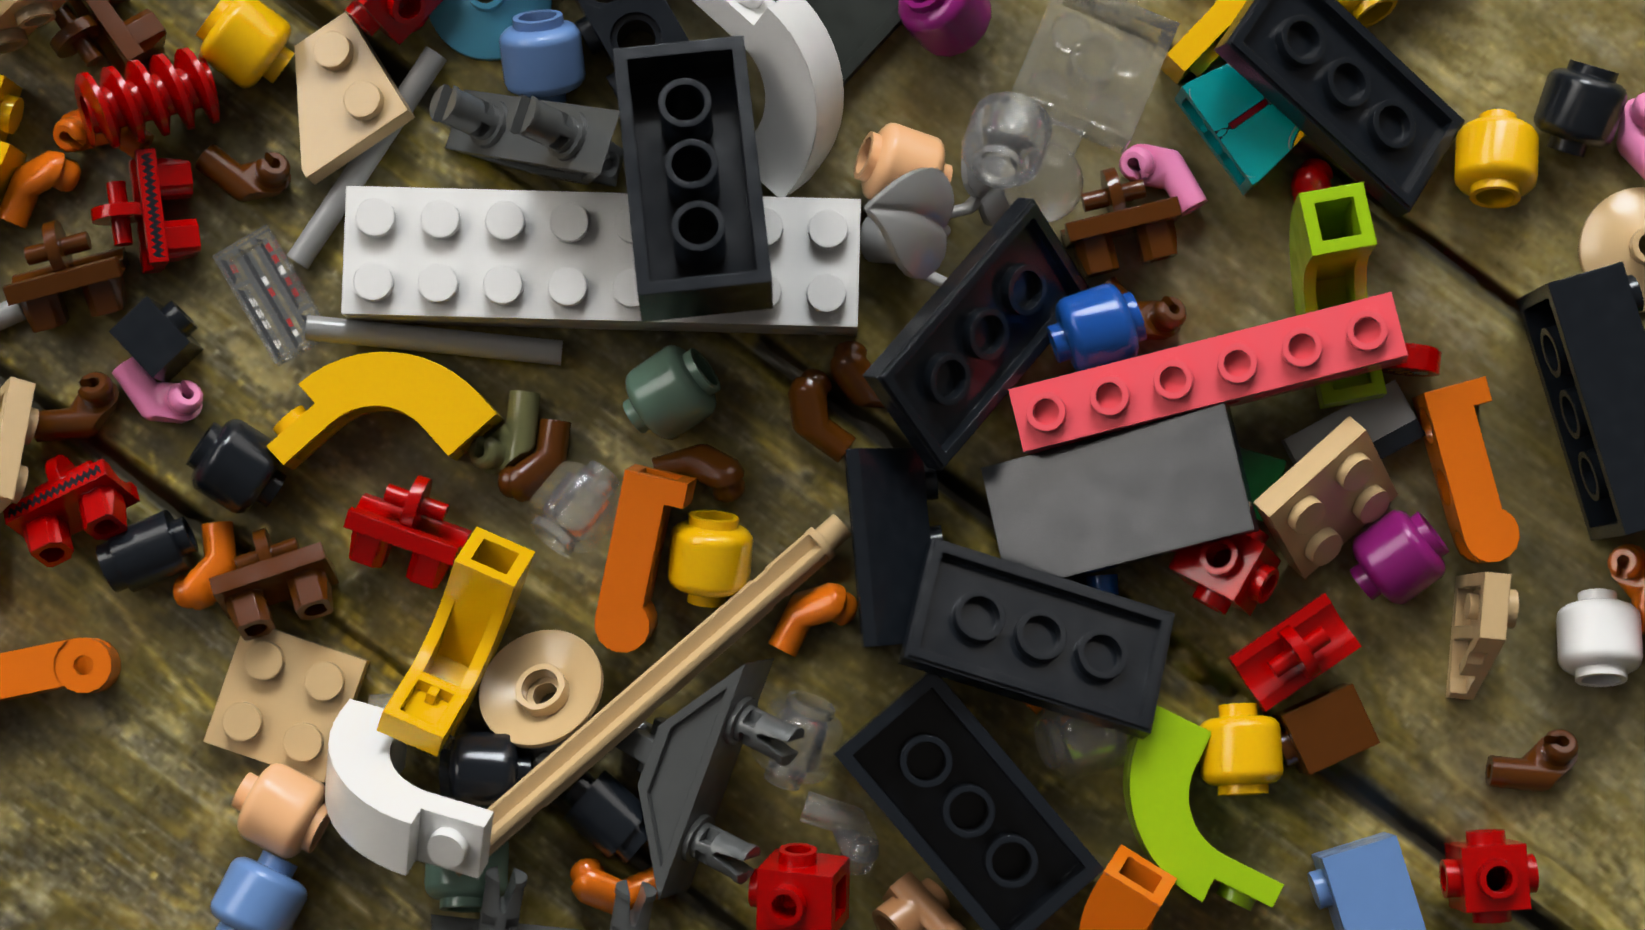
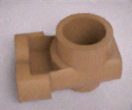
M911 871L889 887L882 898L884 903L872 912V918L878 930H967L959 919L954 920L947 912L950 908V902L943 889L930 878H925L920 882Z

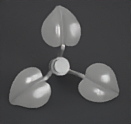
M1009 117L988 118L980 122L968 136L962 151L961 177L970 197L964 203L954 205L953 189L947 176L937 168L928 167L919 168L902 175L874 196L864 206V211L868 216L865 218L860 230V248L864 258L871 263L897 264L905 276L923 279L940 287L947 277L935 271L941 265L946 254V237L951 232L949 225H947L950 219L972 214L979 209L983 222L987 226H994L1018 197L1022 198L1026 180L1025 154L1014 124L1009 121Z

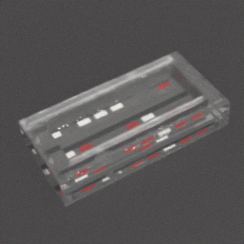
M266 224L214 254L212 257L273 362L280 367L320 343L305 340L307 315H323L289 257L286 256L287 254L272 228Z

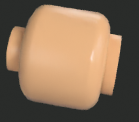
M889 123L878 133L870 131L866 135L856 158L854 178L861 181L864 196L871 200L891 182L919 168H937L951 182L953 167L945 163V148L939 138L897 123Z
M283 763L268 766L260 776L249 772L238 787L232 801V807L240 811L237 821L240 836L284 859L292 858L302 850L311 853L321 840L330 822L325 805V785Z

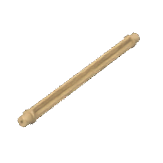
M832 514L816 529L810 527L800 538L768 564L765 570L755 579L745 584L737 593L730 597L489 806L487 810L494 811L489 856L531 821V818L543 807H547L648 719L661 704L671 699L772 611L774 606L785 596H789L824 564L836 556L834 551L852 535L846 525L836 515ZM455 872L459 877L462 875L461 873Z

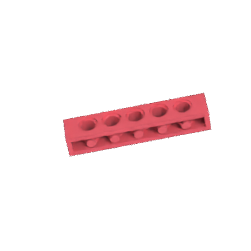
M1392 292L1027 384L1008 389L1023 452L1031 455L1224 402L1233 407L1407 363L1408 353Z

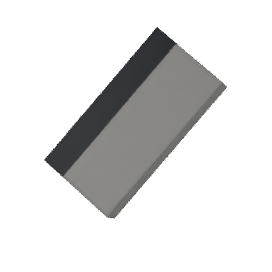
M1396 380L1385 384L1387 393L1383 398L1348 404L1285 438L1281 443L1293 465H1295L1348 416L1352 417L1367 430L1381 459L1424 437L1426 434Z

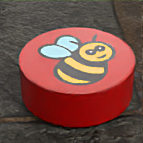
M1405 343L1408 353L1407 363L1382 369L1383 373L1394 375L1439 376L1442 352L1433 346Z

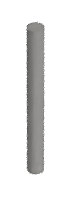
M427 46L398 88L412 113L447 62L443 56ZM403 126L348 162L286 255L287 257L308 270L345 215L346 186L365 185Z
M307 315L305 340L561 366L563 340Z

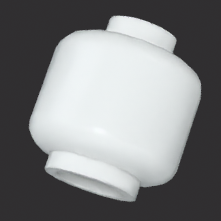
M1595 588L1579 592L1577 594L1578 601L1565 605L1557 613L1556 637L1559 666L1568 674L1574 675L1575 682L1583 686L1610 687L1627 682V674L1637 670L1643 660L1640 611L1631 603L1617 599V592L1614 590Z

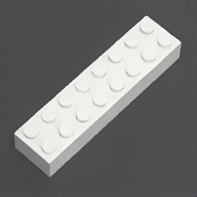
M346 186L341 314L348 319L416 325L857 336L861 199L762 196L772 275L773 309L642 322L637 292L627 193Z

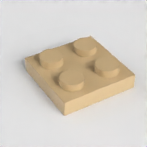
M1348 416L1260 495L1253 504L1288 565L1306 579L1319 566L1331 562L1340 552L1342 545L1362 527L1379 519L1387 510L1390 502L1398 496V493L1367 430L1352 417Z
M274 629L268 635L250 641H245L240 635L203 742L270 765L283 763L320 782L326 783L328 743L331 728L348 700L353 699L357 701L370 661Z

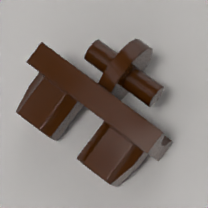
M126 0L66 1L67 5L61 6L55 11L56 18L54 20L61 30L52 38L50 46L59 58L70 57L78 53L87 67L98 64L104 56L109 65L114 66L124 79L127 61L139 60L143 63L144 60L165 45L166 31L155 14L148 8L122 21L113 7Z
M1112 167L1100 171L1102 189L1080 195L1084 212L1106 207L1108 213L1065 223V229L1060 231L1064 248H1073L1075 258L1086 279L1108 274L1120 268L1113 238L1131 233L1135 234L1142 264L1173 258L1177 254V235L1174 223L1182 215L1178 196L1126 208L1125 202L1146 198L1144 182L1140 179L1121 184L1117 171Z
M54 220L42 225L43 243L24 247V255L29 266L49 261L51 265L15 274L12 276V283L3 286L8 306L20 303L22 312L33 332L37 333L59 327L69 321L70 316L62 292L82 287L91 317L102 316L124 309L127 304V296L122 274L130 263L124 246L73 259L72 254L92 249L89 234L85 231L66 236L60 222Z
M266 528L252 532L256 550L234 557L236 570L209 578L213 596L228 619H232L245 641L268 635L276 629L270 606L290 599L293 601L295 611L300 620H313L331 614L334 611L331 586L339 583L335 567L332 562L330 563L321 541L302 548L299 547L296 537L273 544Z

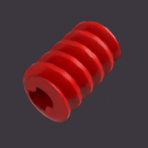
M188 47L176 50L174 66L164 54L152 55L150 59L149 72L139 60H131L126 63L124 79L114 66L102 67L99 85L88 72L78 73L75 78L74 92L86 135L93 148L96 145V135L103 133L113 149L120 148L121 128L125 127L129 128L137 142H144L146 138V122L149 121L154 122L162 136L170 135L171 116L176 114L187 130L195 129L196 109L200 108L203 109L212 124L219 123L220 121L219 100L212 72L206 59L201 58L200 53L197 59Z

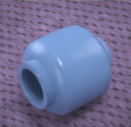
M532 10L515 15L512 18L513 25L507 27L499 37L505 86L512 94L518 96L525 95L528 96L527 98L534 96L538 100L565 103L567 101L566 93L580 87L586 76L582 37L579 28L573 22L564 20L563 13L558 10Z
M265 850L262 851L258 861L248 857L235 858L230 863L210 903L211 913L219 920L215 930H292L308 896L304 885L293 879L298 866Z

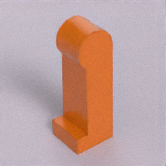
M1486 376L1428 391L1413 397L1412 400L1418 421L1426 434L1423 439L1449 530L1459 554L1467 561L1476 564L1500 562L1510 557L1517 549L1520 539L1519 526L1515 518L1508 511L1502 509L1475 407L1492 401Z
M634 464L625 469L595 615V632L599 641L606 648L614 652L628 653L638 649L654 634L658 624V613L651 600L671 507L684 509L692 503L697 478L639 464Z
M90 637L73 638L0 653V702L65 688L76 693H100L109 689L117 681L121 671V659L117 650L109 642Z

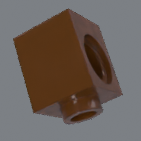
M1340 683L1272 715L1281 727L1284 765L1288 768L1295 764L1298 772L1302 774H1314L1380 743L1356 689L1350 683Z

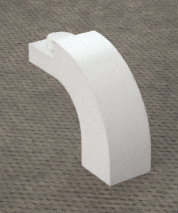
M693 0L696 5L731 36L744 35L745 49L756 63L765 89L764 113L755 131L760 180L777 197H788L809 181L832 149L841 125L844 106L843 76L830 35L817 13L806 0H778L776 2L774 0Z
M349 699L333 723L328 743L325 805L334 828L362 856L399 874L406 876L415 861L418 860L479 879L488 864L494 811L424 791L403 779L400 774L405 768L407 744L376 731L384 708Z

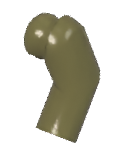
M509 390L506 424L486 437L478 436L470 445L469 458L476 468L482 469L488 474H497L507 466L516 465L533 452L537 438L541 393Z

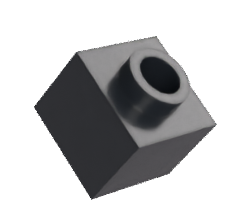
M146 296L109 331L153 378L162 382H170L204 350L191 336L198 329V326L172 300L163 307L160 303Z

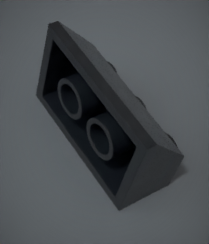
M913 447L846 449L844 461L862 648L903 644L926 544L932 537L943 540L941 525L929 526L927 500L939 498L937 471L927 468Z

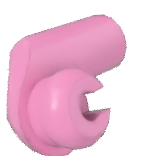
M1136 144L1121 155L1119 168L1122 175L1129 181L1142 179L1145 186L1166 190L1170 198L1178 196L1182 212L1181 216L1190 214L1207 203L1208 199L1183 156L1178 151L1150 144Z
M134 357L118 365L112 372L116 381L141 416L146 420L182 424L193 420L202 410L203 392L196 383L190 380H182L181 383L157 382Z

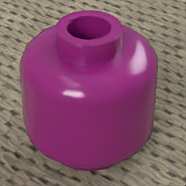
M898 0V15L904 27L924 49L936 56L951 57L972 48L986 33L992 18L989 0Z
M1393 510L1353 540L1352 550L1358 564L1350 569V573L1371 600L1383 594L1390 602L1403 605L1443 577L1446 566L1442 557L1450 551L1436 530L1419 511L1409 516L1401 510Z

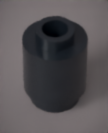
M163 510L127 526V531L110 537L107 542L96 546V555L101 570L108 584L116 593L127 588L132 592H136L191 569V554L198 552V544L188 521L183 516L174 519L168 510Z
M606 770L597 779L587 771L562 799L571 808L562 819L608 859L614 854L620 861L626 864L647 840L641 801Z

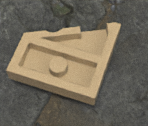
M346 12L294 46L301 170L305 177L314 185L416 118L363 31Z
M1480 572L1456 576L1446 698L1473 700L1506 641L1507 628L1513 629L1515 627L1519 611V596L1517 590L1510 589L1511 574Z

